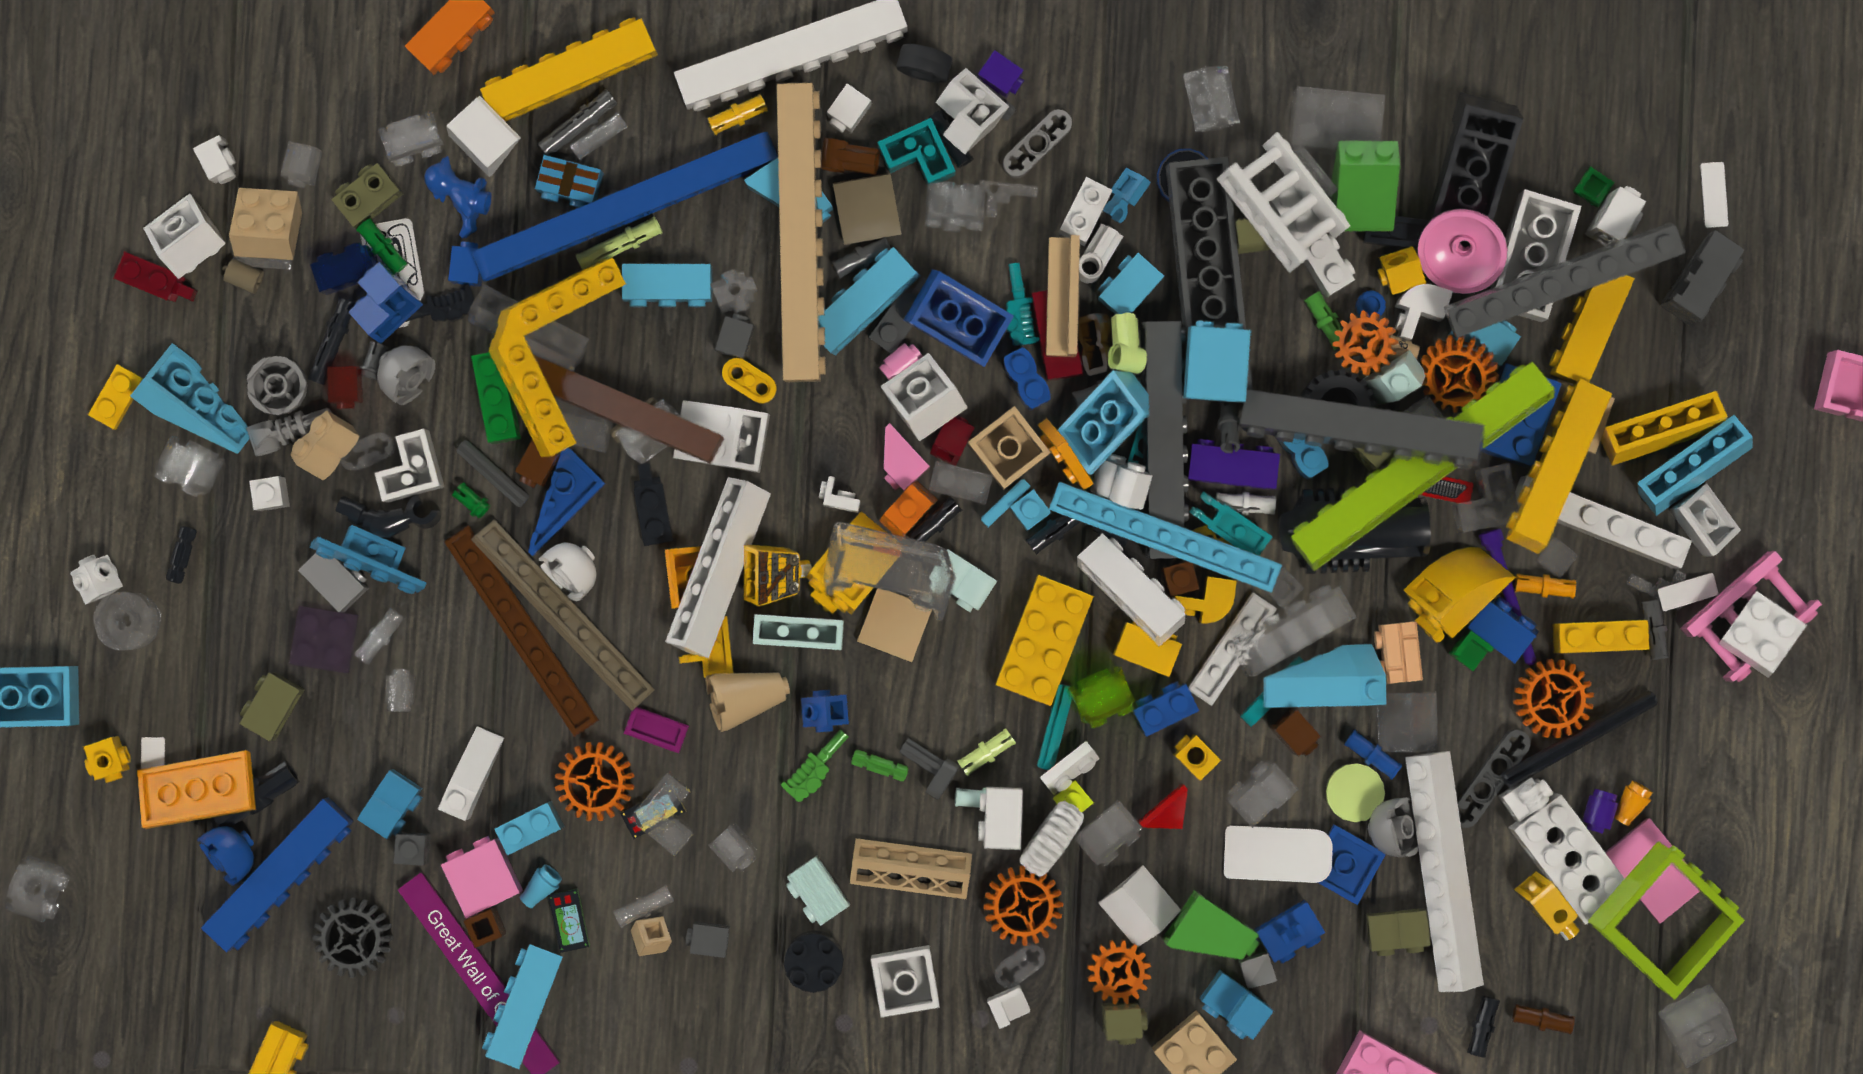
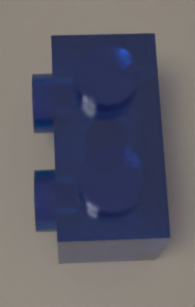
M361 242L344 247L345 252L335 256L333 252L318 256L316 258L317 262L310 264L319 292L329 295L359 284L358 281L364 277L365 272L377 265L376 258L371 252L372 248L367 245L362 246Z

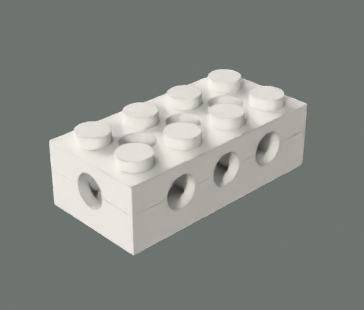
M1553 793L1542 811L1533 812L1522 821L1513 823L1508 829L1545 878L1557 887L1578 914V922L1587 925L1591 916L1625 878L1561 794ZM1555 827L1558 832L1557 838L1553 842H1549L1547 840V832ZM1573 851L1575 853V861L1567 866L1565 864V856L1568 852ZM1591 875L1593 884L1590 888L1584 889L1583 879Z

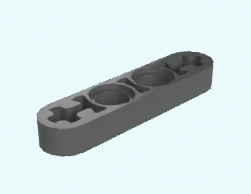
M1510 730L1504 734L1458 798V810L1460 808H1468L1470 802L1465 801L1468 796L1474 802L1481 804L1479 809L1474 805L1469 811L1472 817L1470 820L1464 819L1460 822L1462 828H1469L1477 823L1505 784L1501 775H1496L1492 772V762L1495 759L1501 758L1506 762V770L1519 764L1528 752L1530 738L1525 732ZM1520 735L1522 737L1520 743L1523 747L1521 749H1513L1510 755L1515 756V759L1512 762L1508 756L1501 754L1500 751L1503 748L1508 752L1512 746V743L1509 741L1510 738H1517ZM1480 782L1487 783L1490 788L1489 795L1484 799H1479L1474 794V788Z

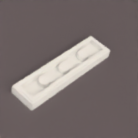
M1252 592L1189 685L1190 692L1212 706L1277 608Z

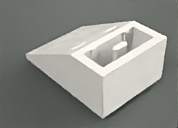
M683 400L681 418L721 434L724 437L710 465L760 473L770 418L768 413ZM674 449L673 458L709 464Z

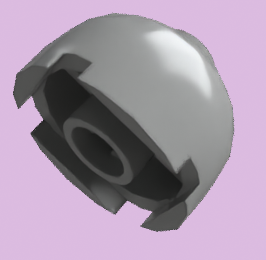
M403 345L387 351L379 360L377 371L379 387L393 402L405 405L414 400L423 391L417 389V387L424 378L430 382L435 371V361L426 352L414 346Z
M274 356L263 358L253 365L247 376L249 399L256 408L267 414L283 415L290 413L299 407L306 397L308 385L305 373L297 363L286 357Z
M1407 797L1396 798L1379 804L1374 809L1368 824V833L1376 848L1391 857H1410L1419 851L1412 804L1408 802L1410 799Z

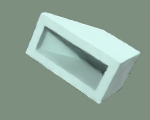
M1410 350L1391 361L1389 366L1381 367L1380 373L1373 372L1364 378L1368 389H1372L1374 393L1372 397L1378 405L1398 401L1422 386L1425 379V370Z

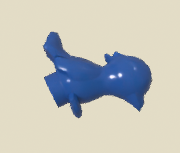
M449 156L444 157L440 163L427 168L424 180L435 199L440 198L441 202H444L445 195L450 197L454 207L462 217L463 225L459 236L464 239L477 231L476 219L479 217V214H488L492 196L491 192L485 191L487 185L485 179L478 178L475 183L460 180L451 168Z

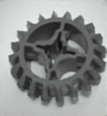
M353 897L350 899L348 907L347 902L341 899L338 901L339 909L333 904L328 906L331 916L324 912L320 914L319 917L325 924L316 923L314 926L316 930L322 932V934L312 936V940L321 941V945L315 947L314 951H324L325 955L319 959L321 963L328 959L331 961L327 970L332 971L336 966H339L338 976H343L348 969L349 977L354 978L358 969L363 977L368 974L367 966L374 972L378 969L376 961L384 963L387 960L381 952L389 953L392 950V947L384 944V942L394 939L393 935H385L384 932L392 928L391 923L382 925L381 921L387 915L386 913H382L378 917L375 915L379 908L378 905L375 904L368 910V900L364 899L358 907L357 898ZM343 915H359L368 922L362 926H355L350 920L347 921ZM336 922L338 924L337 929L340 932V940L332 946L331 930ZM374 929L376 941L374 949L370 954L367 950L369 947L366 943V936ZM364 930V932L358 935L359 938L356 940L358 944L356 942H349L342 946L348 940L347 937L350 936L347 934L348 931L353 934ZM349 949L356 955H360L363 960L349 961L342 958L339 953Z

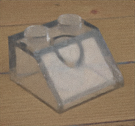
M1710 984L1703 988L1695 989L1685 998L1676 1003L1668 1004L1663 1010L1658 1012L1662 1026L1686 1069L1738 1040L1729 1011Z

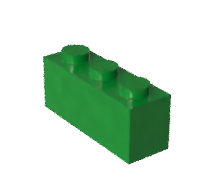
M490 353L471 356L487 442L493 445L521 439L514 401Z

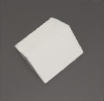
M481 96L472 101L446 125L448 136L488 177L494 174L521 139Z
M1707 483L1669 509L1703 557L1718 554L1741 531Z
M1144 865L1098 902L1127 938L1137 945V948L1162 932L1181 911Z

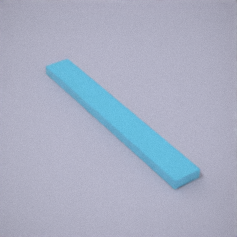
M1060 481L1049 508L1051 511L1271 593L1282 567V564L1133 508L1124 507L1111 500Z

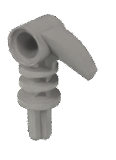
M325 408L304 415L302 411H297L294 414L295 419L287 416L284 417L285 422L283 423L281 419L275 420V425H273L272 420H268L247 427L255 456H262L280 450L279 442L283 446L289 444L288 439L296 442L298 436L302 438L309 433L311 423L316 417L325 411L330 413L332 411L329 408Z

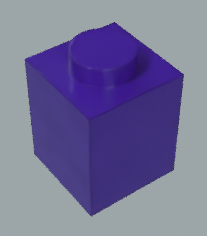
M996 50L993 51L978 73V77L984 84L990 86L1004 98H1007L1010 92L1015 95L1025 81L1021 78L1024 70Z

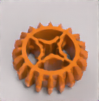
M1449 335L1447 336L1446 343L1442 339H1438L1435 343L1436 347L1429 346L1426 351L1428 355H1423L1420 362L1425 370V379L1422 385L1426 386L1423 393L1424 395L1433 394L1432 404L1441 401L1442 410L1451 405L1455 413L1458 411L1459 406L1463 408L1474 399L1479 401L1487 395L1486 391L1499 379V374L1494 372L1498 368V363L1491 361L1494 357L1493 352L1484 353L1485 343L1477 347L1475 345V337H1472L1469 342H1465L1464 336L1459 337L1458 341H1455L1454 337ZM1451 355L1464 356V358L1456 359ZM1474 363L1481 372V383L1476 380V376L1471 371ZM1436 364L1441 367V372L1446 377L1443 384L1437 377ZM1465 368L1463 374H1459L1458 376H1455L1452 379L1454 373L1457 374L1459 371L1461 372ZM1458 388L1464 390L1465 392L1453 391V389Z
M1547 659L1546 669L1538 661L1535 663L1537 672L1531 668L1525 669L1526 674L1530 677L1529 679L1524 677L1518 678V681L1524 684V688H1514V692L1522 694V699H1515L1513 703L1515 705H1523V708L1519 709L1516 714L1517 716L1527 714L1522 724L1528 726L1534 722L1531 732L1535 734L1542 728L1543 737L1548 738L1552 730L1554 738H1560L1561 729H1563L1564 733L1570 736L1572 735L1571 724L1574 728L1581 729L1582 725L1578 718L1583 720L1589 719L1588 714L1583 713L1584 708L1593 709L1592 704L1586 703V698H1593L1594 693L1585 692L1584 690L1591 686V682H1580L1585 676L1583 671L1573 675L1576 669L1575 664L1568 665L1565 670V660L1559 659L1555 668L1553 659ZM1549 675H1561L1572 686L1559 689L1554 681L1550 680ZM1541 680V696L1532 703V691L1537 682ZM1551 690H1553L1554 694H1563L1556 699V707H1554L1555 704L1544 703L1552 697ZM1575 694V706L1567 717L1566 702ZM1549 708L1559 722L1548 723L1542 720L1535 711Z
M587 742L585 753L580 746H576L574 749L577 757L575 758L573 754L568 752L565 757L570 764L559 763L558 767L565 770V774L557 773L555 778L564 780V784L555 786V790L565 789L566 794L560 796L559 801L563 802L569 799L571 803L565 809L570 811L576 806L578 810L575 813V817L580 818L583 812L586 811L587 821H592L594 813H597L598 821H603L604 811L612 818L615 816L613 806L620 811L625 808L619 801L620 799L625 801L631 800V796L624 793L625 789L633 790L635 788L634 784L626 783V779L634 778L635 775L632 772L625 774L624 769L630 767L631 763L628 761L621 765L619 760L623 758L624 753L620 752L613 757L612 753L615 749L613 745H610L607 751L603 752L604 744L603 742H598L596 751H593L592 743ZM594 757L588 774H573L575 767L582 760ZM603 759L614 767L618 780L604 775ZM593 773H596L598 780L609 784L596 786L597 790L593 791V785L584 780L588 777L592 778ZM572 783L581 785L586 789L587 804L576 796ZM602 789H617L615 796L610 802L596 806Z
M1020 865V874L1015 875L1013 868L1010 867L1008 868L1010 875L1008 879L1002 873H999L997 876L1002 883L998 885L991 881L989 884L996 892L995 894L991 892L985 893V898L993 900V903L983 905L984 910H993V913L985 917L986 921L996 919L997 922L992 925L991 930L995 932L999 928H1003V931L1000 933V939L1002 940L1007 937L1008 933L1012 934L1010 943L1013 945L1017 941V936L1022 937L1023 946H1027L1028 936H1032L1033 942L1037 944L1039 943L1037 933L1041 932L1045 938H1048L1049 933L1045 927L1048 925L1051 929L1055 930L1057 928L1055 922L1051 921L1052 917L1056 919L1062 918V914L1054 911V908L1063 907V902L1054 901L1053 899L1060 896L1061 891H1050V888L1056 882L1052 879L1045 884L1043 881L1046 879L1047 873L1037 878L1034 873L1025 874V867ZM1020 882L1033 883L1039 886L1044 893L1033 896L1027 895L1023 892ZM1011 885L1014 892V900L1009 905L999 909L1000 897L1006 888ZM1018 891L1022 898H1025V901L1029 899L1032 902L1028 906L1027 911L1029 919L1026 918L1025 913H1021V909L1019 911L1015 909L1019 905ZM1048 901L1045 917L1035 926L1032 917L1034 909ZM1014 915L1023 918L1027 929L1014 928L1002 918Z

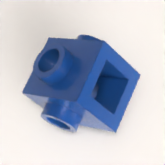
M830 690L813 691V697L801 698L803 727H815L816 732L833 731V726L849 724L847 695H830Z

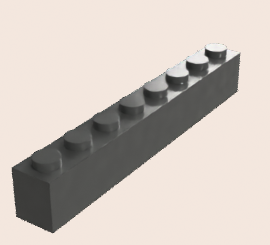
M1669 222L1444 306V310L1452 332L1458 338L1684 254L1685 250L1676 225Z
M1181 321L1141 322V348H1144L1147 354L1146 366L1142 371V386L1149 394V415L1142 421L1143 466H1145V472L1152 475L1144 504V513L1184 527V522L1189 519L1188 504H1184V492L1188 491V476L1183 474V463H1187L1188 460L1187 445H1183V433H1187V417L1183 416L1182 404H1186L1187 399L1183 398L1184 386H1182V374H1185L1186 358L1182 357L1181 345L1186 343L1185 327H1181ZM1144 545L1146 558H1177Z
M1246 390V402H1244L1240 420L1243 431H1246V434L1252 437L1263 438L1264 434L1276 436L1277 440L1283 442H1293V439L1305 440L1307 445L1321 447L1323 443L1332 444L1334 448L1342 451H1352V448L1364 449L1366 454L1380 456L1382 452L1394 454L1395 458L1402 460H1411L1412 457L1424 458V462L1434 465H1440L1442 461L1454 463L1453 466L1461 469H1471L1472 466L1479 467L1485 436L1483 424L1254 390Z

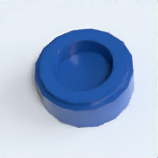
M1367 291L1357 298L1355 307L1359 316L1361 311L1365 310L1370 318L1373 312L1381 316L1385 311L1386 304L1380 293Z

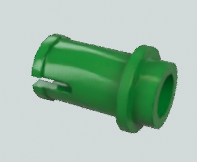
M465 482L461 483L457 487L460 491L457 492L455 490L452 497L456 498L471 511L470 515L472 517L476 516L480 519L490 508V505L487 503L488 499L486 497L481 498Z

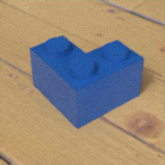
M379 262L374 267L369 268L365 272L364 277L358 281L360 286L367 292V295L358 299L349 313L371 338L382 344L423 304L400 278Z

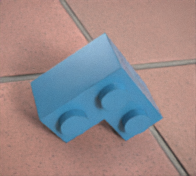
M1221 970L1218 971L1200 997V1000L1204 1003L1202 1009L1215 1018L1219 1014L1228 1021L1226 1026L1229 1027V1030L1241 1039H1244L1247 1035L1253 1040L1274 1011L1265 1001Z

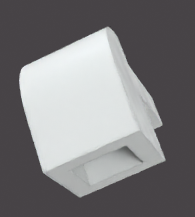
M1422 284L1405 292L1395 305L1397 308L1406 310L1405 314L1400 313L1395 325V329L1399 331L1397 337L1409 341L1412 340L1420 315L1438 322L1443 320L1446 314L1444 306L1449 305L1453 291L1432 284Z

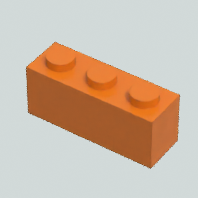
M449 0L404 47L433 75L437 72L442 73L451 65V58L458 50L460 52L466 50L473 41L471 37L478 30L483 31L492 23V16L495 12L484 0Z

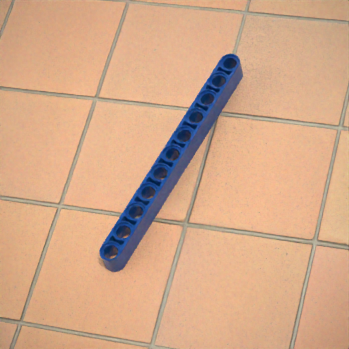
M768 132L754 135L482 247L472 253L473 259L484 282L495 279L757 171L778 158V154Z

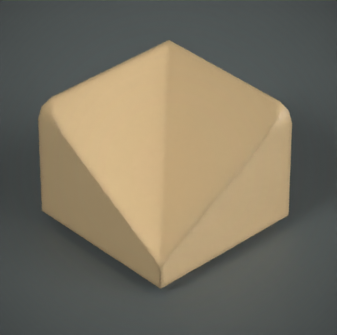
M663 916L636 920L631 929L639 956L666 952L672 942Z

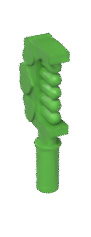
M840 729L821 748L817 755L810 752L807 755L809 758L805 760L806 763H802L801 768H798L796 773H793L791 778L787 779V783L783 781L781 786L797 802H801L804 798L809 797L810 793L817 792L818 788L823 784L822 780L826 778L827 773L830 771V768L825 763L829 758H832V755L849 736Z

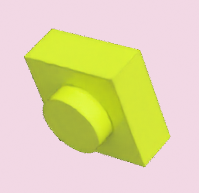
M1076 780L1072 781V784L1067 789L1059 792L1052 798L1057 804L1064 800L1069 804L1072 803L1079 808L1080 812L1085 811L1094 803Z

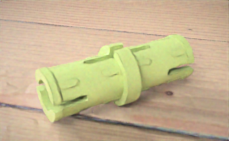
M1005 728L987 742H980L977 749L962 759L957 760V762L963 768L965 774L969 776L988 761L990 763L994 762V757L1015 745L1016 742Z

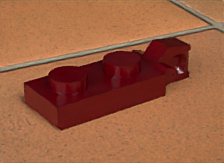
M125 251L113 279L167 301L176 302L178 296L194 302L198 292L183 285L186 278L181 277L178 279L171 270Z

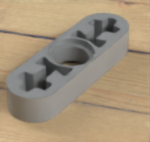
M1059 109L1050 112L1005 156L1003 161L1005 173L1012 178H1020L1031 170L1069 133L1072 126L1070 115L1066 111ZM1055 117L1059 120L1063 117L1065 119L1063 124L1065 129L1057 128L1051 134L1056 139L1051 141L1049 135L1040 129L1045 126L1048 131L1054 123L1052 118ZM1041 136L1046 142L1045 149L1041 152L1031 150L1029 141L1032 137ZM1023 146L1026 153L1035 159L1030 162L1027 157L1021 164L1023 170L1020 171L1016 168L1012 171L1009 168L1011 166L1010 159L1012 157L1015 160L1019 159L1024 153L1019 150Z

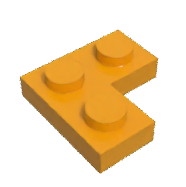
M1047 418L1039 423L1038 427L1043 433L1039 438L1058 463L1064 462L1066 468L1063 469V472L1073 485L1077 482L1083 490L1093 485L1094 483L1058 430Z

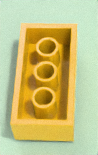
M1037 575L995 685L1051 706L1094 596Z

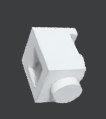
M220 135L193 149L208 179L214 183L224 184L236 177V172L232 166L236 161L229 148H223L228 143Z

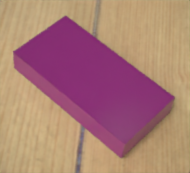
M636 707L631 711L623 734L679 754L689 725Z

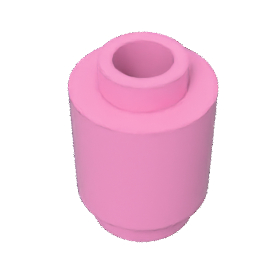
M904 343L883 360L884 364L879 368L887 379L890 380L921 359L923 355L914 344L908 347Z

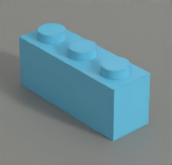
M622 264V277L626 283L622 286V300L629 302V307H647V302H658L659 307H676V302H688V307H705V302H712L711 264Z

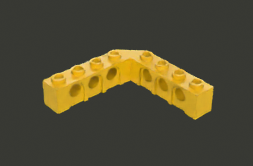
M613 257L601 260L502 310L497 322L499 324L494 339L491 341L489 353L541 457H551L576 444V441L524 336L625 285L626 283Z

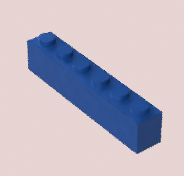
M329 797L322 799L201 929L226 953L234 948L237 951L240 950L250 939L247 934L254 926L257 929L261 928L271 917L268 914L274 905L279 908L291 896L288 890L295 883L300 886L311 875L308 869L315 862L320 865L331 854L328 848L335 841L341 843L351 833L352 830L349 826L354 821Z

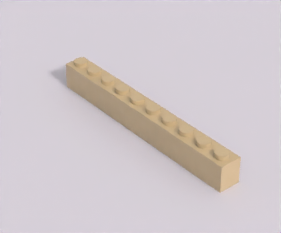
M813 83L777 84L784 382H821V375L826 374V358L820 357V345H825V327H820L819 315H825L824 298H819V286H824V269L818 268V256H823V238L818 239L817 227H823L822 209H817V197H822V180H816V168H821V150H816L815 138H821L820 120L815 121V109H820V92L814 91Z

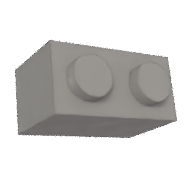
M315 553L298 571L339 613H344L369 589L364 583L367 578L361 571L346 568L343 565L344 562L338 559H325Z

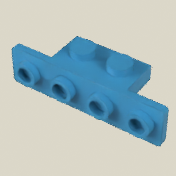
M351 525L348 527L342 546L320 537L311 542L310 548L316 550L318 556L329 560L333 558L344 562L343 565L346 568L354 571L362 569L371 573V578L384 583L390 581L397 584V588L403 592L414 594V592L418 593L425 589L426 582L397 570L405 547Z

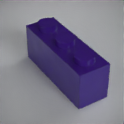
M1198 439L1197 444L1190 445L1187 476L1190 481L1274 490L1277 487L1280 454L1273 453V447L1256 446V450L1252 451L1244 450V444H1240V449L1235 452L1234 444H1232L1233 453H1225L1221 450V447L1215 446V441Z

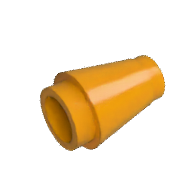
M1632 780L1630 785H1626L1614 818L1629 826L1652 801L1650 797L1653 792Z

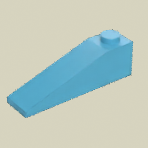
M172 343L130 397L154 415L238 454L250 439L246 429L248 427L232 406L226 405L217 394L219 389L214 383L209 384L200 373L202 368L199 364Z
M1372 644L1341 645L1334 648L1335 650L1312 657L1311 660L1299 665H1293L1263 677L1264 707L1386 705V674Z

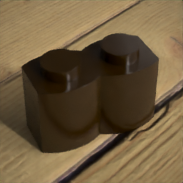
M1097 313L1078 318V339L1083 346L1082 360L1089 376L1106 375L1115 370L1108 365V353L1113 345L1111 318L1115 315L1114 313Z

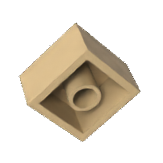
M238 189L229 233L234 256L293 260L302 216L298 191Z
M1015 406L968 442L969 447L1003 490L1051 453Z
M1197 1010L1151 1047L1172 1074H1221L1237 1061L1234 1054Z

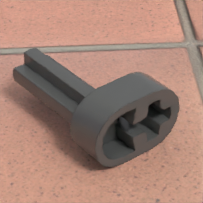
M910 738L906 740L899 751L900 754L935 776L925 793L939 800L957 773L960 765L949 758L945 761Z

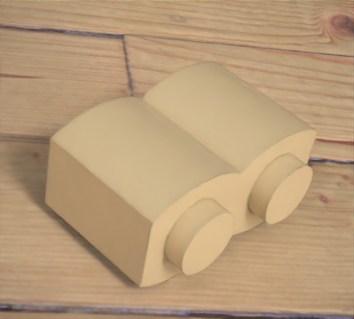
M325 411L313 420L309 433L294 443L290 455L297 466L319 479L325 480L336 469L341 458L346 456L355 446L359 439V434L351 424L329 411Z

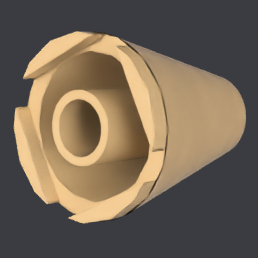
M779 672L712 674L706 676L705 680L707 695L710 694L712 703L709 704L715 724L721 732L728 731L786 701V694H790L787 678H781Z

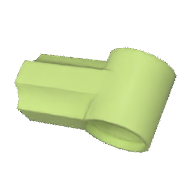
M1133 313L1116 314L1111 318L1113 345L1108 353V365L1115 370L1139 374L1146 366L1147 354L1145 349L1141 348L1139 344L1138 319Z

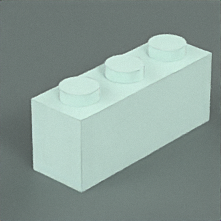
M755 614L753 644L842 650L844 620Z

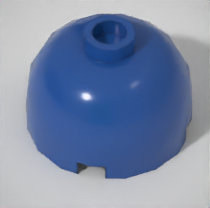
M215 827L197 839L201 843L199 845L201 850L216 871L220 870L227 873L223 879L231 886H234L250 872L254 861V854L250 847L254 845V842L244 830L239 833L233 827Z

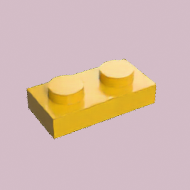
M117 364L88 415L116 430L134 400L130 395L144 378Z

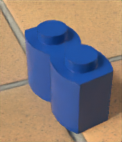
M1022 347L1004 357L1005 372L1009 379L1017 385L1018 396L1027 409L1032 411L1050 401L1049 387L1046 381L1037 374L1035 360L1028 350Z

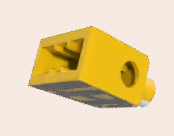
M744 545V600L761 606L796 595L799 592V579L806 578L812 569L810 561H800L798 552L784 547Z
M1535 871L1514 889L1539 921L1555 935L1560 933L1565 940H1570L1579 933V928L1573 922L1577 919L1578 914L1557 887L1543 875Z

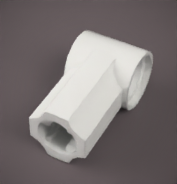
M1100 225L1082 257L1079 259L1080 281L1093 283L1100 278L1104 268L1123 238L1118 231L1110 226ZM1093 262L1097 267V273L1093 275L1086 274L1082 269L1083 263Z

